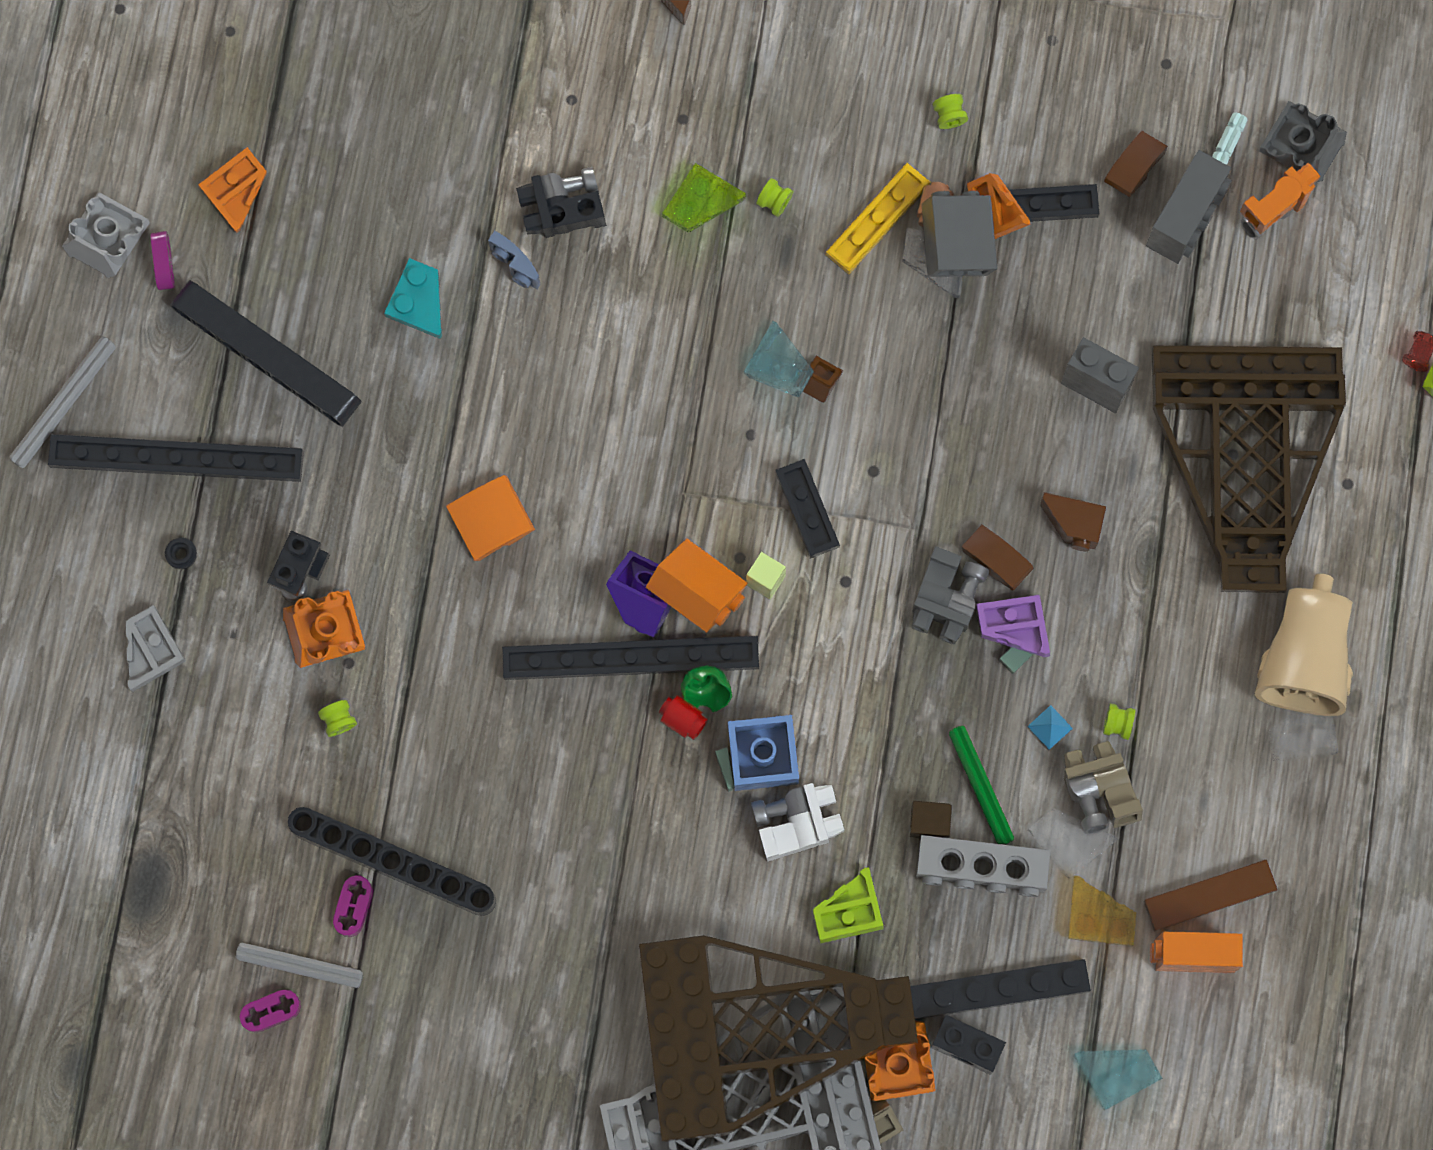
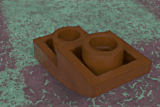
M1141 131L1106 175L1104 182L1130 197L1146 181L1148 172L1165 155L1168 146Z
M981 525L961 546L964 554L987 568L991 577L1012 591L1034 569L1033 565L1017 550L984 525Z

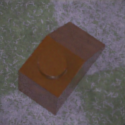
M1044 492L1040 506L1064 543L1071 544L1072 549L1083 552L1096 549L1106 506Z

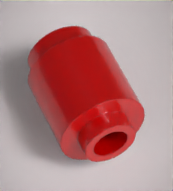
M679 695L674 699L668 697L658 712L662 715L660 722L685 739L689 737L695 740L708 721L703 716V711L685 701Z

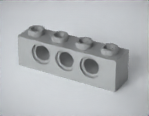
M921 835L916 878H922V883L927 885L941 886L942 881L955 882L954 887L960 889H974V885L987 886V891L1006 893V888L1019 890V895L1038 897L1039 892L1044 893L1047 889L1051 850ZM949 855L954 856L959 862V868L955 871L945 870L941 863L942 858ZM979 859L988 861L991 865V872L987 875L978 874L974 869V862ZM1011 863L1019 864L1023 869V876L1019 879L1009 877L1006 872V866Z

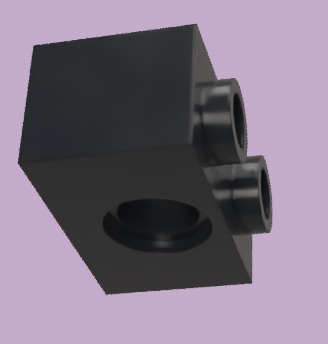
M946 1015L931 1048L991 1075L1006 1042Z

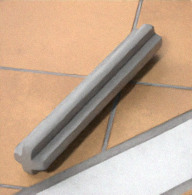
M240 943L236 951V958L239 961L354 988H359L363 979V972L357 969L251 944Z

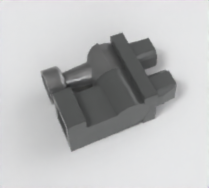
M935 546L912 610L914 613L912 629L928 633L932 620L944 624L939 639L955 645L962 632L966 633L975 609L974 596L977 585L986 581L989 570L977 563L966 562L962 570V574L966 579L960 591L951 589L950 587L962 556Z

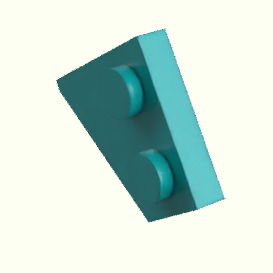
M409 258L385 310V317L441 339V303L438 269Z

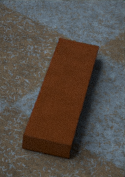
M1266 859L1145 899L1144 904L1155 932L1275 892L1278 889Z

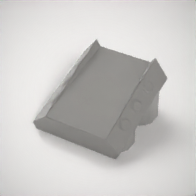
M98 192L86 204V211L82 217L74 219L69 224V235L62 247L70 258L74 257L105 274L107 278H110L117 274L150 222L142 215Z

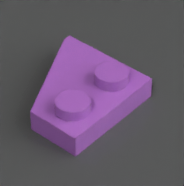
M1040 595L979 603L976 605L981 638L1042 657L1050 656Z

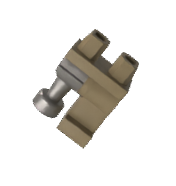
M1109 741L1093 746L1096 760L1087 763L1084 761L1081 750L1065 753L1064 781L1071 799L1080 803L1085 814V818L1081 822L1085 834L1099 833L1109 827L1105 814L1098 813L1095 799L1101 797L1104 799L1113 828L1142 820L1143 809L1131 785L1128 772L1123 764L1121 753H1115Z

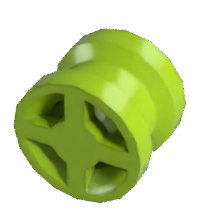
M961 94L946 95L933 102V109L939 115L937 123L940 129L955 128L968 121L967 112L962 109L964 101Z
M771 178L761 191L756 205L761 208H769L774 216L779 217L790 202L794 191L790 188H782L777 180Z
M347 700L332 703L318 712L320 719L324 720L327 725L325 731L328 737L347 732L357 725L356 719L349 714L350 706Z
M1110 703L1103 734L1110 736L1114 733L1120 735L1122 739L1129 740L1136 709L1128 708L1123 710L1119 709L1116 704Z

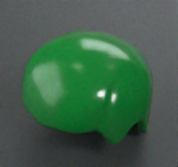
M700 666L690 670L680 685L682 697L685 701L697 708L706 706L711 712H717L724 708L732 699V690L728 677L720 668L714 666Z

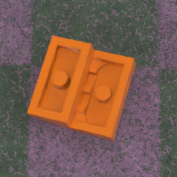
M507 475L498 477L472 490L446 506L474 561L484 559L504 545H512L535 530Z

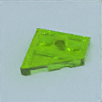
M695 163L662 212V217L689 233L743 202L746 198V193Z

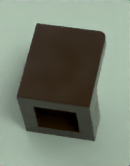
M913 801L909 837L920 838L921 835L949 838L952 805L949 803Z

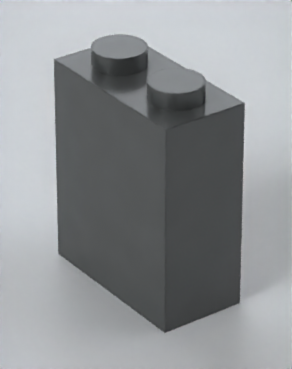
M938 191L932 193L931 197L921 203L928 277L987 276L997 270L991 195H980L978 191H967L961 193V196H950L949 191Z
M1083 337L1067 364L1061 384L1116 414L1133 384L1139 367Z

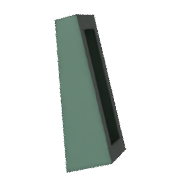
M1011 647L999 661L1014 674L1033 654Z
M726 747L715 751V755L728 792L734 790L728 749Z

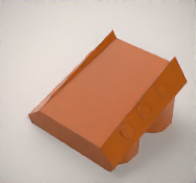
M349 590L331 592L327 596L317 599L302 598L294 605L283 608V621L287 628L295 656V663L300 668L365 650L364 640Z
M915 1020L918 1043L885 1047L875 1054L864 1058L871 1101L936 1091L925 1022Z

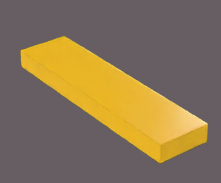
M906 163L826 251V256L847 274H850L922 195L924 186L930 185L931 182Z

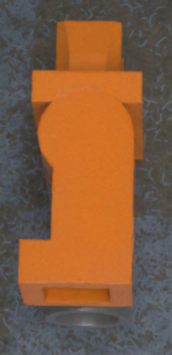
M1309 163L1298 171L1290 167L1285 171L1283 177L1276 182L1273 190L1263 199L1258 201L1253 195L1246 200L1240 210L1244 216L1241 220V225L1251 238L1257 240L1276 221L1289 217L1292 209L1296 212L1300 211L1314 190V183L1320 178L1319 173Z

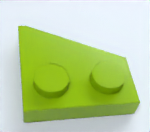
M869 867L862 869L856 878L847 885L841 886L834 892L831 898L824 900L813 909L820 944L884 928Z

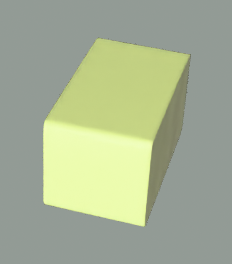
M761 552L746 575L747 586L771 600L786 576V566Z

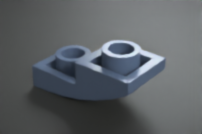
M494 230L488 240L490 250L492 251L491 254L504 263L511 261L509 269L510 274L513 276L512 280L524 288L531 286L538 290L541 285L539 275L530 260L513 242Z

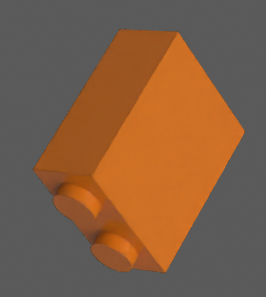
M686 539L657 566L645 588L707 633L715 624L721 626L729 617L731 611L735 612L745 599L742 592L748 583L692 541Z
M1162 932L1154 940V943L1150 944V962L1156 963V971L1234 973L1243 967L1242 934Z

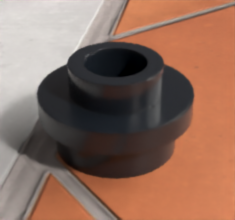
M176 538L166 546L165 558L173 568L186 569L194 564L197 558V549L189 539ZM179 550H186L187 555L185 558H176V553Z

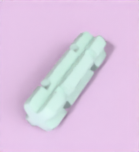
M1237 112L1231 115L1228 126H1226L1216 147V152L1213 153V158L1227 165L1229 157H1231L1241 132H1243L1248 121L1246 116Z

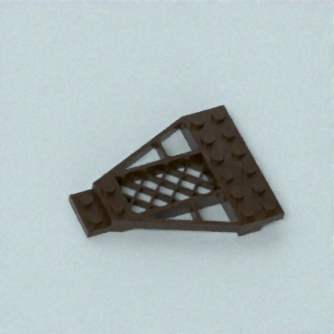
M1153 345V411L1218 564H1220L1221 592L1285 593L1287 590L1286 557L1343 409L1346 406L1342 347ZM1163 410H1206L1210 415V449H1179ZM1219 410H1226V411L1219 417ZM1232 410L1237 412L1246 421L1236 432L1223 421ZM1244 410L1257 412L1251 417ZM1263 411H1267L1278 422L1268 432L1255 421ZM1289 411H1330L1333 413V419L1320 451H1294L1290 449ZM1249 425L1262 436L1252 448L1239 436ZM1220 427L1230 436L1221 447ZM1278 428L1279 443L1270 436ZM1233 440L1247 452L1237 463L1223 451ZM1265 440L1278 452L1269 463L1255 451ZM1249 456L1263 468L1253 478L1240 467ZM1220 457L1231 467L1221 478ZM1184 458H1206L1210 461L1211 516L1207 515ZM1279 458L1280 475L1271 467ZM1290 459H1315V465L1295 516L1291 517ZM1234 471L1247 482L1237 494L1224 482ZM1266 471L1279 483L1269 494L1255 482ZM1250 486L1263 498L1254 509L1240 498ZM1221 488L1232 498L1222 509ZM1279 489L1281 506L1272 498ZM1234 502L1248 514L1238 525L1224 513ZM1266 502L1280 514L1270 525L1256 513ZM1252 517L1262 528L1242 526ZM1221 519H1222L1229 527H1221ZM1281 520V528H1273Z
M705 935L639 944L662 1142L730 1135V1133L885 1047L918 1043L909 976L876 980L872 977ZM708 946H716L754 956L756 986L750 989L714 993L712 990ZM763 958L823 973L825 977L818 980L765 986L762 980L760 959ZM843 987L844 997L832 988ZM823 989L813 1003L799 993ZM828 991L842 1001L831 1017L817 1007ZM790 994L780 1007L767 998L769 996ZM795 995L810 1006L799 1021L784 1011ZM757 998L748 1011L734 1002ZM763 1000L777 1010L766 1026L752 1016ZM724 1003L715 1015L714 1004ZM730 1004L744 1014L733 1030L719 1020ZM845 1007L849 1031L835 1021ZM813 1010L828 1020L817 1036L802 1025ZM781 1014L795 1024L784 1040L770 1030ZM748 1019H751L763 1029L752 1044L737 1034ZM717 1023L730 1033L720 1047ZM832 1024L846 1034L836 1049H833L821 1039ZM799 1028L814 1039L803 1054L788 1044ZM766 1033H769L781 1043L770 1059L755 1048ZM734 1037L749 1047L737 1063L723 1053ZM850 1040L851 1049L842 1050ZM818 1042L830 1051L809 1054ZM785 1047L797 1055L777 1058ZM752 1051L764 1059L762 1061L744 1063ZM720 1055L730 1062L731 1065L722 1066ZM836 1061L834 1066L777 1097L774 1077L775 1069ZM767 1070L771 1101L740 1119L728 1123L723 1077L731 1074Z

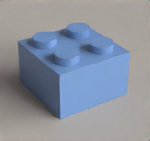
M792 715L728 722L735 791L799 784Z

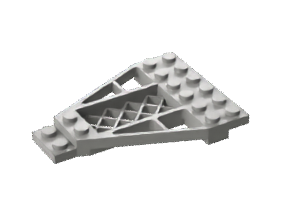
M843 987L832 988L844 997ZM823 989L799 993L813 1003ZM828 991L817 1007L831 1017L842 1001ZM790 994L777 995L771 1001L780 1007ZM795 995L784 1011L799 1021L810 1006ZM767 1003L754 1012L752 1016L759 1020L775 1008ZM845 1007L835 1021L849 1031ZM813 1010L802 1025L817 1036L828 1020ZM781 1014L787 1037L795 1024ZM748 1019L737 1034L741 1033L754 1022L751 1019ZM832 1024L821 1039L833 1049H836L846 1034ZM799 1028L788 1044L803 1054L814 1039ZM728 1031L718 1038L719 1047L729 1036L730 1033ZM734 1037L740 1059L744 1054L740 1040ZM850 1040L842 1050L851 1049ZM818 1042L809 1054L830 1051ZM789 1050L788 1053L779 1055L777 1058L792 1057L797 1055L793 1053L791 1050ZM836 1061L793 1066L794 1072L786 1067L780 1068L790 1074L792 1078L783 1093L776 1089L777 1095L781 1096L788 1092L796 1080L797 1085H800L834 1066ZM861 1061L854 1063L801 1093L802 1105L790 1099V1103L800 1108L790 1125L774 1116L780 1107L778 1106L771 1110V1112L765 1113L768 1117L758 1133L746 1125L742 1126L743 1129L753 1134V1137L732 1141L738 1131L737 1129L730 1133L726 1141L719 1136L713 1137L723 1144L703 1149L699 1148L706 1138L699 1139L694 1148L681 1140L662 1142L655 1083L644 1088L631 1098L600 1105L609 1150H679L678 1143L688 1150H739L752 1146H757L760 1150H766V1145L769 1142L802 1134L810 1136L813 1150H882ZM750 1072L725 1075L723 1077L724 1079L738 1075L732 1087L730 1088L724 1084V1089L728 1091L725 1096L726 1105L732 1095L748 1103L740 1118L747 1115L752 1107L756 1109L760 1107L755 1102L764 1087L770 1090V1086L767 1083L769 1081L768 1072L763 1080ZM744 1075L760 1083L751 1100L735 1091ZM804 1113L807 1124L796 1126ZM728 1115L729 1120L732 1122L736 1121L735 1118ZM772 1119L787 1128L763 1134Z

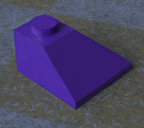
M630 550L610 576L606 586L624 623L635 628L640 633L654 637L672 607L645 588L659 564Z

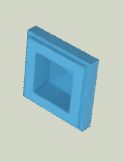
M1051 705L1027 726L1048 750L1073 729Z

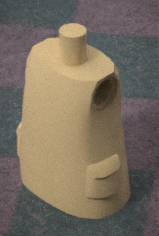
M1316 574L1312 589L1294 588L1288 591L1285 612L1280 628L1270 649L1265 651L1261 657V664L1257 674L1258 683L1255 690V696L1260 701L1287 710L1321 716H1339L1345 713L1347 696L1350 694L1351 678L1353 676L1352 669L1348 664L1347 630L1353 602L1346 597L1331 593L1333 577L1326 574Z

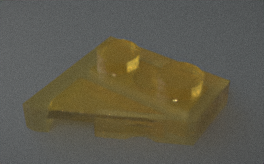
M1074 876L1068 939L1133 946L1137 913L1124 904L1121 905L1113 900V897L1102 890L1099 891L1080 876Z

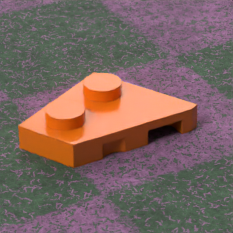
M247 147L198 184V186L234 232L237 233L247 217L267 175V171Z
M989 173L967 183L968 191H978L980 195H991L995 239L1031 225L1029 218L999 175Z

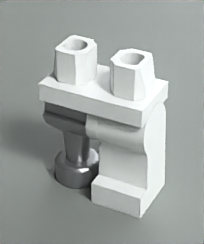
M813 783L804 785V787L792 789L785 798L765 805L763 800L751 802L757 827L769 824V817L786 814L789 823L759 830L767 862L818 845L829 843L828 838L835 837L844 832L840 814L823 818L820 807L836 803L832 785L814 787Z

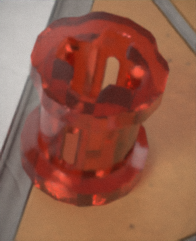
M1416 331L1413 335L1414 343L1409 353L1404 354L1402 362L1416 371L1427 372L1430 367L1428 362L1433 353V335L1423 331Z

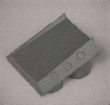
M1288 101L1261 145L1259 152L1289 168L1293 167L1296 171L1309 163L1320 175L1317 182H1321L1339 150L1345 145L1347 132L1338 127L1333 116L1328 114L1317 116L1311 113L1307 106Z

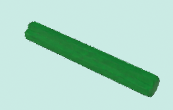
M965 726L953 728L949 731L950 739L997 844L1007 845L1014 841V835Z

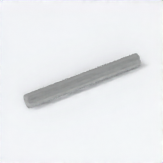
M101 337L10 455V460L21 468L26 467L113 353L116 346L112 341L105 337Z

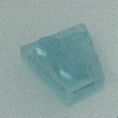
M772 321L744 370L747 377L798 398L814 372L777 322Z
M1146 1049L1081 1051L1074 1054L1077 1063L1104 1111L1163 1079Z

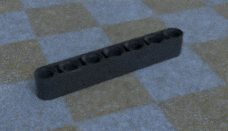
M189 280L170 304L182 317L337 425L343 427L362 401L353 392L195 282Z
M299 807L294 809L288 817V827L299 839L472 914L485 916L490 914L496 906V897L491 888L486 884L314 810ZM302 816L312 818V825L306 831H298L296 829V823ZM331 829L341 830V839L335 844H328L325 840L326 833ZM362 841L369 842L371 844L370 852L363 857L356 856L355 846ZM390 854H397L401 859L399 866L391 870L384 867L385 858ZM422 866L429 868L430 876L426 881L416 882L414 880L413 874L417 868ZM450 879H455L460 883L459 890L453 895L443 893V885ZM486 892L489 894L490 899L485 907L477 908L473 906L472 899L476 893Z

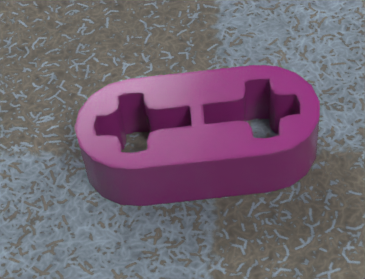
M168 232L151 233V247L158 290L175 288Z
M355 875L345 881L335 910L333 925L337 932L344 937H353L361 932L372 899V885L362 876ZM358 882H361L362 888L366 890V894L359 895L355 905L352 904L354 895L349 889L351 886L356 887ZM350 908L354 909L352 917L357 921L356 926H350L347 931L344 930V925L340 922L341 917L347 918Z
M290 990L277 991L245 1005L240 1012V1022L250 1032H262L296 1017L301 1009V1001ZM285 996L288 1000H294V1004L290 1006L291 1012L287 1014L284 1010L273 1012L272 1008L281 1004L280 998ZM252 1009H255L258 1013L268 1010L269 1014L259 1019L260 1025L256 1026L252 1022H247V1018L251 1016L250 1011Z

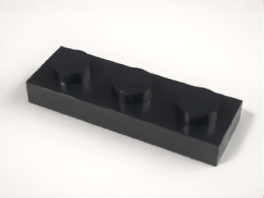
M1097 184L1009 190L1030 222L1098 218L1100 214Z
M805 459L776 469L775 474L810 559L840 548L839 541Z

